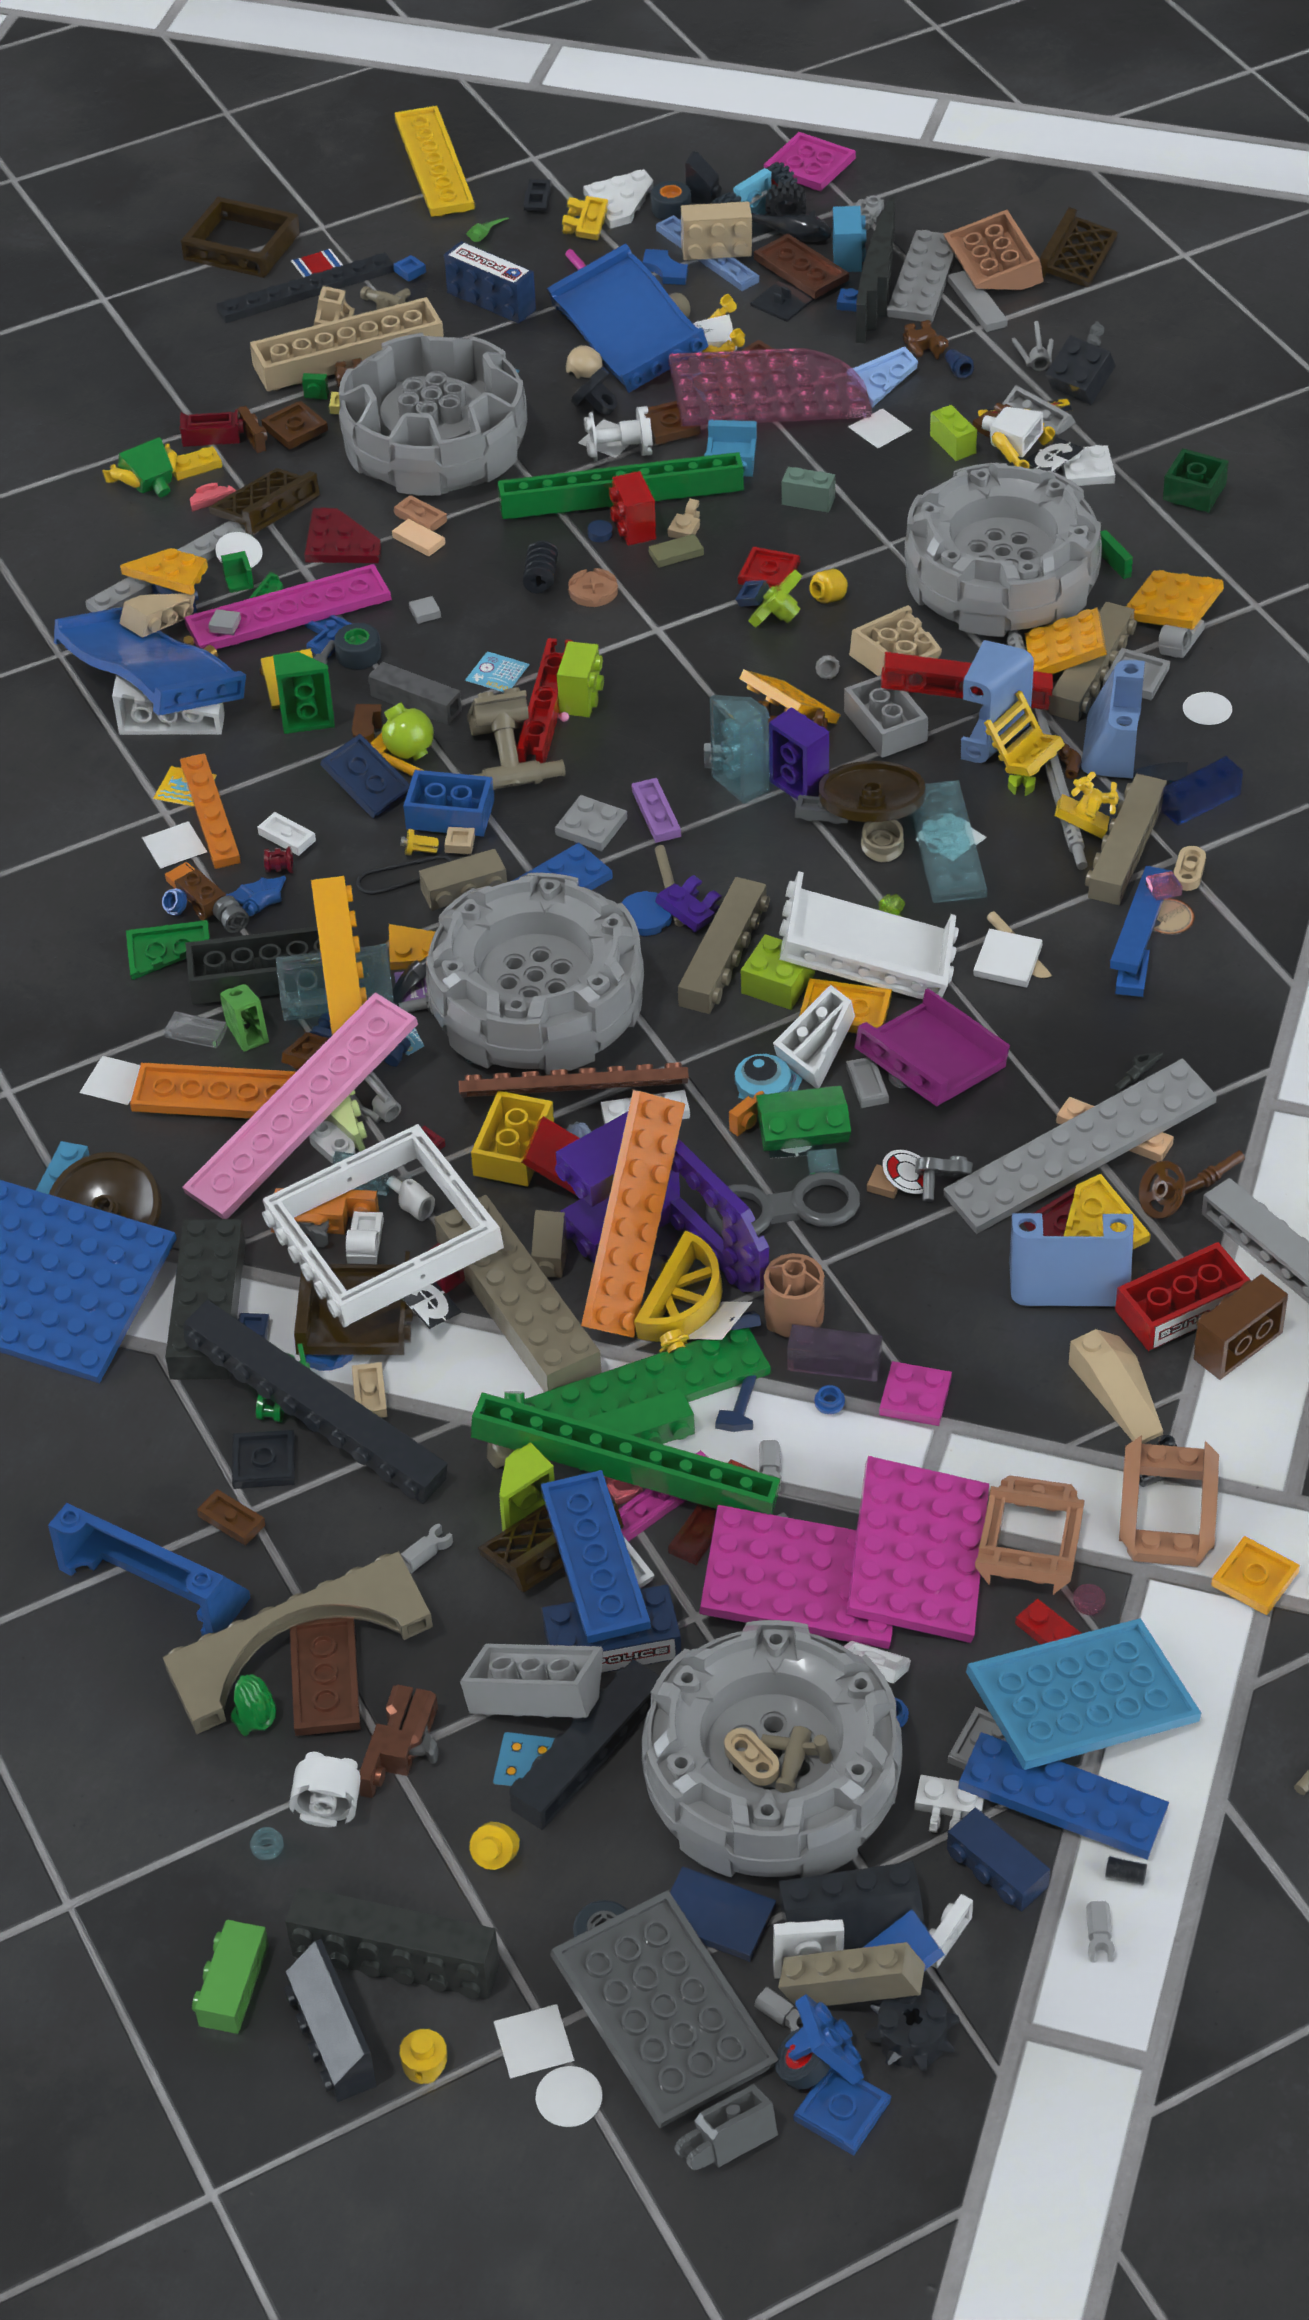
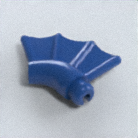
M281 876L274 879L262 877L254 883L241 884L236 891L226 894V896H233L239 904L243 905L242 908L249 916H254L265 907L282 901L281 889L286 877Z

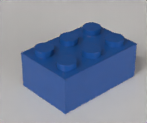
M414 770L404 802L406 829L447 833L448 827L475 828V836H484L494 803L492 777Z

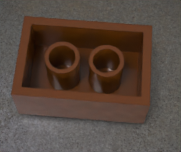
M1262 1273L1252 1281H1246L1240 1290L1232 1296H1226L1216 1308L1210 1312L1203 1313L1199 1317L1196 1324L1197 1332L1194 1342L1193 1359L1217 1379L1221 1380L1283 1333L1288 1294Z

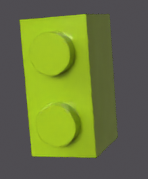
M952 405L931 412L930 436L955 461L976 454L977 429Z

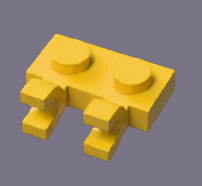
M586 196L585 201L569 197L567 207H569L568 215H564L562 219V225H564L563 233L573 234L576 231V237L598 240L608 209V199Z

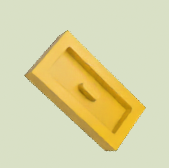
M213 446L202 448L192 453L177 456L176 470L173 474L177 481L221 468L222 461Z

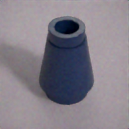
M951 349L946 353L945 359L956 377L966 378L972 374L974 363L971 357L955 349Z

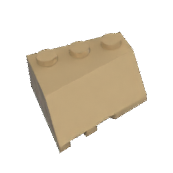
M907 605L853 629L849 655L877 676H880L882 667H884L885 652L939 658L942 649L931 634L923 630L921 627L922 622L919 618H914L911 607Z

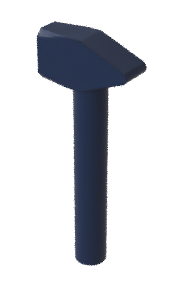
M751 1375L743 1380L733 1411L719 1410L715 1429L730 1432L753 1430V1420L744 1415L757 1376Z

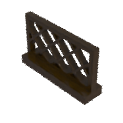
M1069 207L1040 257L1042 275L1045 278L1046 274L1049 273L1089 288L1117 238L1118 232L1076 217L1077 210ZM1077 226L1082 227V228L1086 229L1087 231H1081V232H1080V231L1078 230ZM1099 235H1104L1109 238L1100 239ZM1092 237L1094 241L1087 242L1085 238ZM1078 239L1080 243L1072 244L1070 240ZM1099 247L1101 251L1094 252L1092 248ZM1085 249L1087 252L1086 254H1079L1077 250ZM1071 252L1073 256L1065 257L1063 253ZM1092 259L1094 264L1087 265L1085 263V260ZM1078 262L1080 266L1072 267L1070 263ZM1063 264L1065 266V269H1060L1055 266ZM1085 272L1088 278L1079 276L1077 273Z
M275 468L211 505L209 512L212 515L243 524L245 532L253 535L318 497L320 492L317 473L309 471L301 476Z
M612 1500L620 1528L622 1529L624 1525L617 1503ZM545 1504L478 1547L480 1555L513 1578L517 1588L523 1593L564 1567L554 1531L539 1533L540 1529L552 1528L550 1519H543L548 1516ZM532 1530V1533L529 1535H519L523 1531ZM528 1544L527 1549L514 1550L515 1545ZM507 1546L506 1551L493 1552L499 1547Z

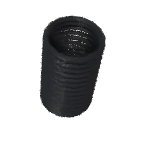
M1109 1856L1105 1877L1118 1879V1881L1120 1879L1123 1881L1124 1879V1882L1127 1879V1883L1130 1882L1143 1886L1147 1864Z

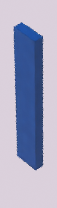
M1145 866L1110 960L1111 969L1131 973L1138 972L1170 884L1172 870Z

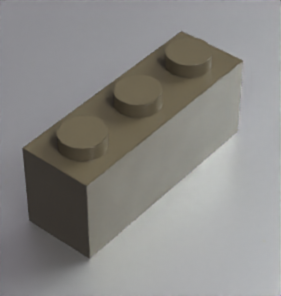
M496 849L419 870L421 891L431 911L448 906L472 888L494 887L507 882L506 868Z

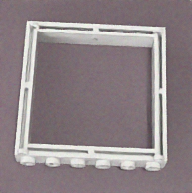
M419 1124L263 1198L266 1211L262 1212L267 1226L274 1230L282 1246L285 1244L288 1246V1252L293 1262L301 1264V1270L306 1280H313L314 1288L321 1300L326 1298L327 1306L334 1318L339 1317L344 1328L504 1248L500 1227ZM417 1158L472 1229L347 1291L297 1224L294 1217Z

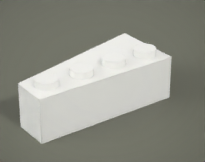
M116 675L112 698L119 735L222 734L225 716L223 703L159 716L153 712V703L141 690L128 680Z

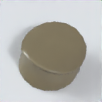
M896 819L884 822H865L862 829L861 848L867 857L883 863L890 862L901 855L904 849L903 828Z

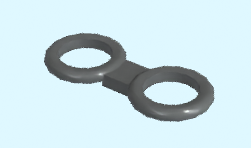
M818 1172L808 1175L796 1184L793 1191L765 1194L759 1188L747 1184L727 1186L738 1197L751 1199L760 1206L762 1210L760 1217L751 1223L757 1235L766 1230L770 1223L800 1220V1218L806 1223L818 1227H833L843 1224L852 1218L860 1206V1193L856 1185L845 1176L833 1172ZM831 1185L845 1192L849 1200L845 1207L839 1211L827 1214L812 1211L805 1205L803 1197L813 1187ZM706 1203L705 1218L709 1226L722 1236L723 1221L719 1218L717 1210L709 1207Z

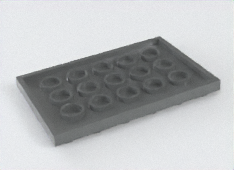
M668 1890L551 1950L550 1956L659 2129L775 2067V2063L779 2060Z

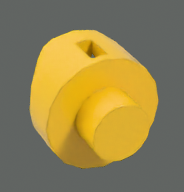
M500 1822L485 1823L473 1833L470 1839L471 1856L479 1866L485 1869L496 1870L505 1866L517 1855L519 1850L518 1834L509 1826Z
M418 2029L410 2032L403 2039L400 2045V2060L404 2073L411 2081L419 2084H429L434 2082L444 2070L447 2063V2047L443 2037L436 2031Z

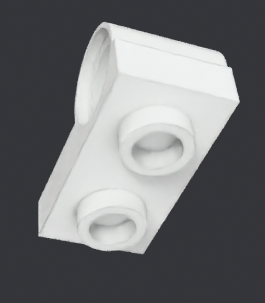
M354 1211L351 1230L348 1229L346 1235V1257L348 1264H377L384 1222L383 1212Z

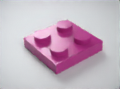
M892 1361L879 1407V1415L939 1426L952 1380V1372Z

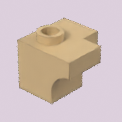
M326 286L322 287L318 299L314 326L354 316L355 308L350 307L345 301L346 291Z

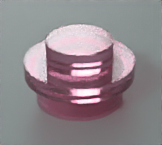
M1084 1584L1074 1591L1073 1602L1081 1613L1093 1615L1103 1608L1105 1593L1096 1585Z

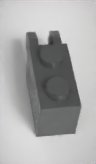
M752 2084L700 2112L695 2120L696 2129L685 2134L684 2137L682 2136L676 2142L675 2150L679 2156L687 2159L686 2162L693 2170L701 2169V2167H705L713 2162L717 2167H720L778 2135L773 2103Z

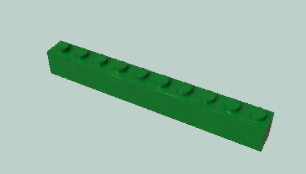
M734 452L498 481L502 519H515L526 516L613 507L609 494V488H612V477L638 471L641 472L655 501L744 490L743 464L740 453Z
M484 1392L481 1393L472 1415L471 1438L513 1450L523 1448L527 1444L532 1443L547 1460L588 1472L602 1470L605 1477L717 1509L718 1505L772 1515L778 1499L781 1478Z

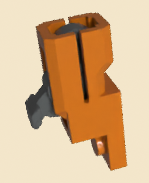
M276 1188L274 1193L282 1190L283 1188ZM352 1189L294 1217L303 1232L312 1238L313 1243L317 1247H324L329 1243L327 1233L345 1235L348 1218L353 1217L354 1211L379 1212L377 1191Z

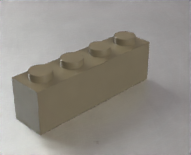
M907 1942L784 1957L778 1988L795 2006V2001L805 1994L816 2003L822 2002L826 2006L915 1996L921 1994L925 1963Z

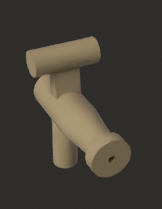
M364 286L360 293L361 299L375 302L377 310L405 303V299L411 295L408 288L393 295L383 291L372 290L368 286Z
M794 1726L790 1738L767 1734L762 1735L761 1741L768 1748L785 1750L781 1778H778L775 1784V1788L779 1792L795 1791L796 1783L794 1781L803 1764L805 1755H818L820 1761L824 1764L832 1761L833 1756L825 1735H817L814 1738V1742H810L812 1732L802 1726Z

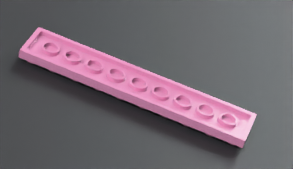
M375 992L182 1187L185 1194L222 1219H228L418 1025L416 1017Z

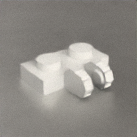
M920 1775L915 1799V1810L932 1813L929 1830L930 1832L937 1833L940 1828L941 1814L952 1816L949 1826L950 1830L975 1807L982 1812L985 1799L958 1789L959 1781Z

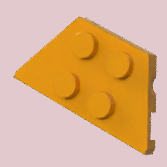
M169 548L120 565L122 575L192 595L195 592L194 584L200 583L208 565L205 558Z

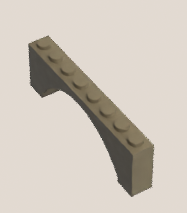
M400 1552L384 1554L367 1566L355 1567L338 1579L324 1581L309 1592L295 1594L278 1606L266 1607L249 1619L237 1620L220 1632L208 1633L197 1642L186 1647H177L164 1656L163 1660L166 1670L196 1735L226 1721L224 1710L227 1698L241 1669L259 1648L290 1627L318 1619L352 1618L385 1626L400 1633L403 1640L432 1628L431 1613Z

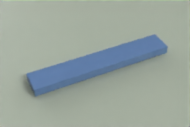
M673 215L657 223L656 231L682 249L681 220ZM733 257L698 259L702 264L741 291L759 283V275Z

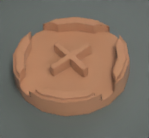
M593 568V571L587 572V569L571 577L568 591L571 599L577 604L586 607H598L614 600L618 594V584L616 577L607 570Z

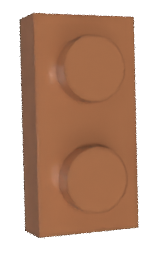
M411 495L394 507V514L405 521L410 519L433 532L447 522L446 513Z

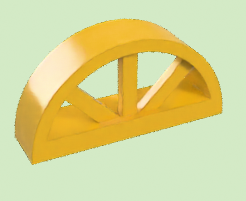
M688 1231L683 1233L634 1320L638 1339L660 1342L659 1338L663 1334L675 1329H681L683 1335H690L703 1326L717 1311L723 1292L719 1264L712 1248L699 1236ZM695 1258L706 1266L703 1269L687 1274ZM711 1277L710 1285L704 1296L680 1289L681 1287ZM673 1298L695 1305L679 1313ZM667 1310L670 1317L662 1318Z

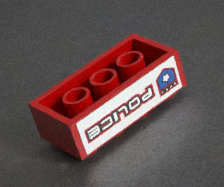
M1217 1242L1117 1287L1115 1311L1144 1347L1150 1351L1197 1329V1321L1203 1313L1212 1311L1219 1305L1222 1299L1226 1296H1232L1250 1278L1221 1244Z

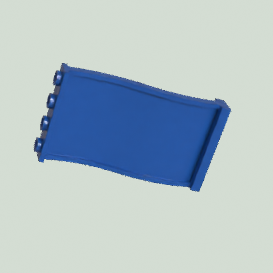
M626 243L547 288L555 309H560L570 319L591 348L601 355L604 365L625 386L628 393L709 347L704 330L701 327L698 329L684 315L649 269L631 253Z
M123 607L55 619L53 643L56 645L63 644L71 653L90 666L114 673L131 682L153 703V712L159 716L244 698L246 674L241 671L234 672L227 664L208 651L179 642L160 630L143 638L119 624Z

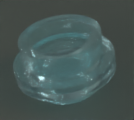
M271 1827L258 1829L250 1841L251 1852L261 1860H270L277 1857L284 1847L282 1835ZM267 1843L272 1844L269 1847H262L264 1844Z

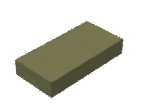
M695 534L649 546V554L657 567L660 568L704 555V548Z

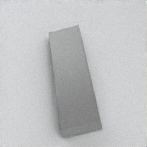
M965 270L948 275L947 282L986 332L1007 326L1008 319L984 289H976Z

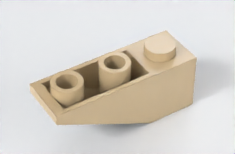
M139 595L124 602L119 624L143 638L185 620L184 617L192 615L195 595Z

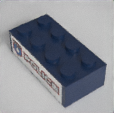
M463 241L444 254L447 293L516 323H521L536 311L534 271Z
M668 1584L640 1589L650 1619L651 1629L589 1644L587 1643L575 1601L542 1607L547 1645L602 1647L601 1673L616 1671L621 1667L625 1668L632 1659L642 1665L673 1660L681 1653V1635Z

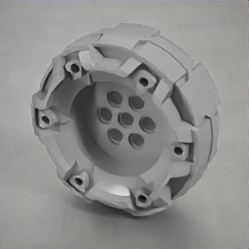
M423 333L402 336L381 343L382 350L363 360L354 369L348 368L342 377L339 387V421L349 462L358 473H364L372 478L385 481L395 486L399 493L432 496L446 494L449 491L470 485L476 486L499 477L517 461V450L522 442L527 424V404L523 380L520 379L516 369L506 359L505 351L488 341L473 336L465 339L424 336Z
M999 463L964 467L955 470L953 478L926 491L923 495H917L910 507L904 546L907 585L913 598L919 605H927L941 616L959 623V630L1004 637L1008 630H1021L1053 624L1058 619L1075 616L1087 604V596L1091 592L1100 570L1101 522L1097 521L1093 510L1084 500V490L1060 474L1050 470L1029 469Z
M527 873V875L520 877L519 880L502 883L494 887L472 888L455 899L439 915V927L434 934L426 957V984L429 1003L439 1025L449 1037L450 1046L463 1057L480 1066L489 1068L496 1064L517 1069H543L546 1075L550 1074L551 1070L566 1069L569 1071L594 1062L595 1054L613 1043L627 1027H634L641 1011L644 962L636 923L622 903L617 904L615 901L606 899L590 889L579 886L578 878L555 873Z
M782 1620L746 1622L743 1631L717 1638L698 1649H684L669 1663L656 1681L651 1691V1708L647 1713L642 1735V1763L648 1795L660 1818L679 1840L680 1849L696 1862L719 1874L732 1877L735 1872L762 1877H785L799 1874L801 1878L831 1872L857 1856V1848L873 1834L888 1813L891 1805L895 1804L902 1766V1734L900 1723L896 1717V1700L884 1675L867 1655L859 1656L853 1654L836 1642L811 1634L808 1624ZM794 1726H802L812 1732L810 1742H814V1738L817 1735L822 1734L826 1736L833 1759L830 1763L824 1764L820 1761L818 1755H805L798 1773L805 1776L796 1777L794 1781L796 1783L795 1791L782 1793L777 1789H766L769 1787L775 1788L776 1781L766 1786H759L752 1783L744 1774H738L741 1771L725 1754L724 1740L726 1735L736 1728L749 1729L761 1740L763 1734L790 1738L792 1728ZM740 1747V1748H737L736 1750H738V1751H745L746 1749ZM770 1749L779 1760L778 1778H781L785 1750ZM761 1769L757 1772L764 1773L767 1772V1770Z

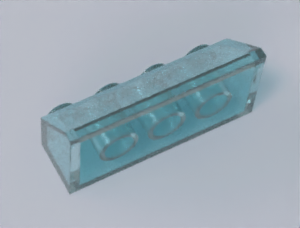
M713 695L710 697L712 777L742 803L746 804L769 791V713L765 706L760 705L752 697Z
M387 944L360 947V953H355L356 962L362 961L364 978L359 979L360 988H366L367 1000L376 992L394 1004ZM321 952L276 957L284 1021L320 1017L323 1013H329Z

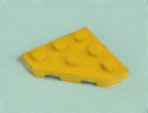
M1102 1174L1076 1185L1064 1236L1103 1237V1214H1133V1249L1150 1242L1151 1234ZM1116 1222L1111 1224L1110 1228L1115 1232H1122L1126 1226Z

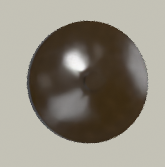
M885 761L854 762L839 766L823 776L819 783V801L827 811L844 819L859 822L891 821L912 814L922 806L925 801V781L916 771L897 763Z
M96 1153L76 1161L61 1173L49 1192V1195L156 1227L161 1215L162 1198L155 1178L144 1164L122 1153Z

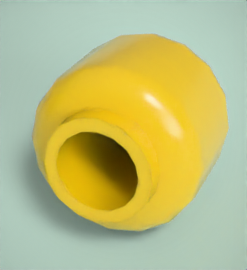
M837 569L817 572L813 575L810 583L811 595L822 604L839 601L844 598L847 592V579Z

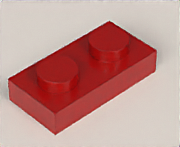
M1038 1598L1017 1615L1015 1625L1039 1644L1082 1634Z

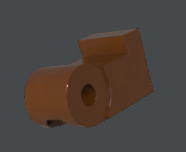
M356 704L352 735L356 737L358 734H361L371 744L375 740V729H382L383 727L382 705Z

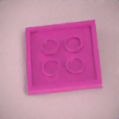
M798 132L764 164V168L775 162H782L784 167H790L789 172H794L792 176L797 178V184L822 191L856 159V151Z

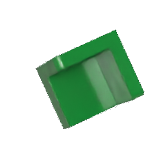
M241 551L222 555L223 574L229 592L253 589L252 570L246 552Z

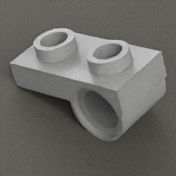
M1200 620L1193 630L1164 625L1159 635L1160 654L1184 658L1205 629L1204 620Z

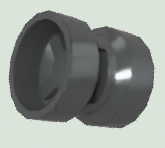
M233 896L221 897L214 904L213 914L222 922V925L228 932L237 933L248 924V913L240 907V904Z

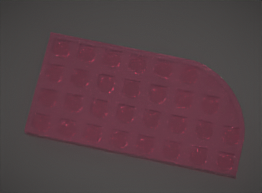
M803 348L669 354V365L682 426L708 425L709 420L757 421V423L871 417L872 409L866 385L862 378L849 365L823 352Z

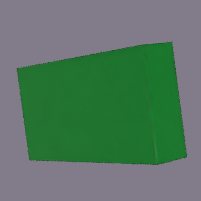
M1101 531V557L1123 579L1131 577L1133 557L1108 531Z

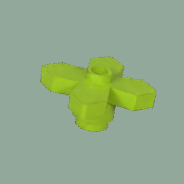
M794 570L779 586H772L764 594L763 604L753 613L748 621L756 628L772 612L780 621L790 622L801 608L789 592L797 585L802 575L797 570Z

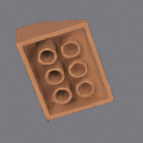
M1008 210L944 234L945 240L976 289L1024 290L1044 282L1040 260Z

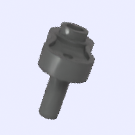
M952 1156L950 1160L934 1157L916 1159L915 1173L923 1175L922 1201H934L935 1176L962 1179L972 1174L973 1163L967 1161V1158L964 1156Z

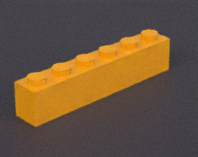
M344 876L311 880L332 1035L367 1001L366 988H360L359 979L364 978L362 961L356 962L355 953H360L359 938L352 935V927H357L355 910L349 911L348 902H353L351 885H345Z

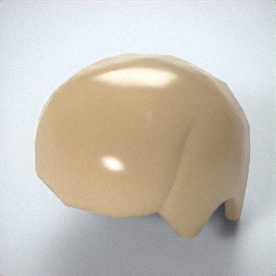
M589 346L574 348L567 357L566 372L569 374L572 371L578 379L580 377L590 378L602 367V357Z

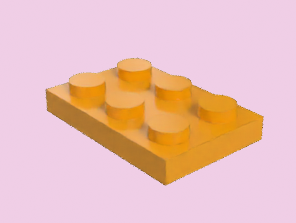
M809 979L799 1016L832 985L852 1002L855 1018L848 1032L857 1033L858 1026L865 1022H868L875 1028L885 1024L892 998V989Z

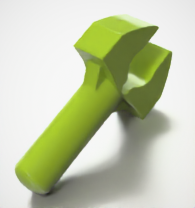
M1009 775L1008 788L1016 795L1017 787L1023 783L1025 786V796L1035 790L1036 777Z

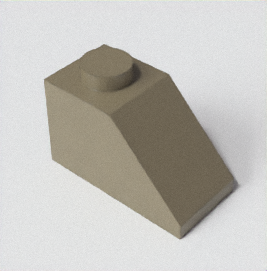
M536 1210L531 1257L546 1277L562 1278L568 1253L565 1213Z

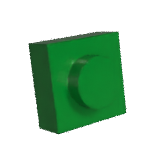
M304 373L302 377L304 398L328 399L327 374Z

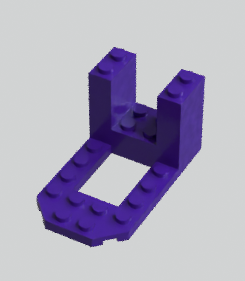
M628 1111L556 1151L557 1165L555 1166V1171L562 1181H567L573 1187L575 1194L580 1198V1200L560 1211L565 1213L567 1239H571L577 1245L581 1255L588 1257L594 1264ZM678 1138L658 1229L671 1222L677 1231L681 1230L683 1233L688 1231L699 1236L714 1251L718 1260L719 1270L730 1284H734L741 1292L763 1290L765 1270L769 1265V1246L763 1235L757 1236L751 1224L755 1221L751 1209ZM679 1173L686 1179L688 1186L692 1190H697L704 1197L709 1207L715 1208L722 1215L723 1239L680 1197Z

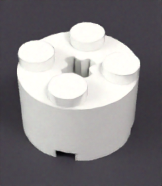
M319 1752L307 1753L305 1759L295 1768L289 1808L292 1813L295 1809L300 1813V1820L319 1827H335L337 1821L346 1819L345 1824L350 1822L356 1813L361 1777L357 1770L358 1764L356 1761L349 1758L338 1759L328 1757Z

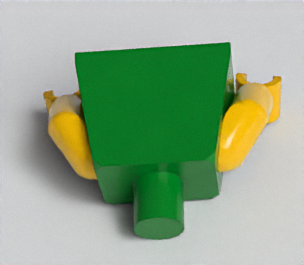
M158 437L119 453L118 468H116L115 464H112L110 466L111 470H102L108 483L119 480L133 488H137L140 493L154 490L158 497H164L171 491L168 483L172 481V474L176 470L177 454L170 449L169 444H166L164 447L161 438Z

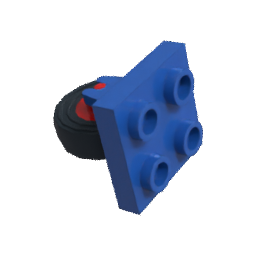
M807 1994L795 2001L803 2027L793 2031L785 2038L778 2049L776 2056L779 2060L775 2063L776 2072L782 2081L798 2090L808 2089L818 2084L828 2071L832 2069L852 2085L863 2079L864 2076L859 2064L862 2059L851 2042L850 2038L853 2036V2033L848 2024L843 2019H835L824 2003H816Z

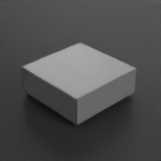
M433 596L409 602V609L417 624L441 618V611Z
M216 609L208 625L209 632L234 635L241 620L240 612Z

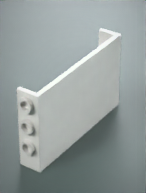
M798 871L795 881H789L785 897L790 899L786 900L782 913L786 920L783 919L779 935L783 936L779 960L872 986L892 989L894 992L919 999L924 998L925 989L927 988L943 997L954 972V967L950 966V963L953 962L956 954V947H953V944L956 942L959 928L955 927L956 915H950L945 929L801 889L803 872Z

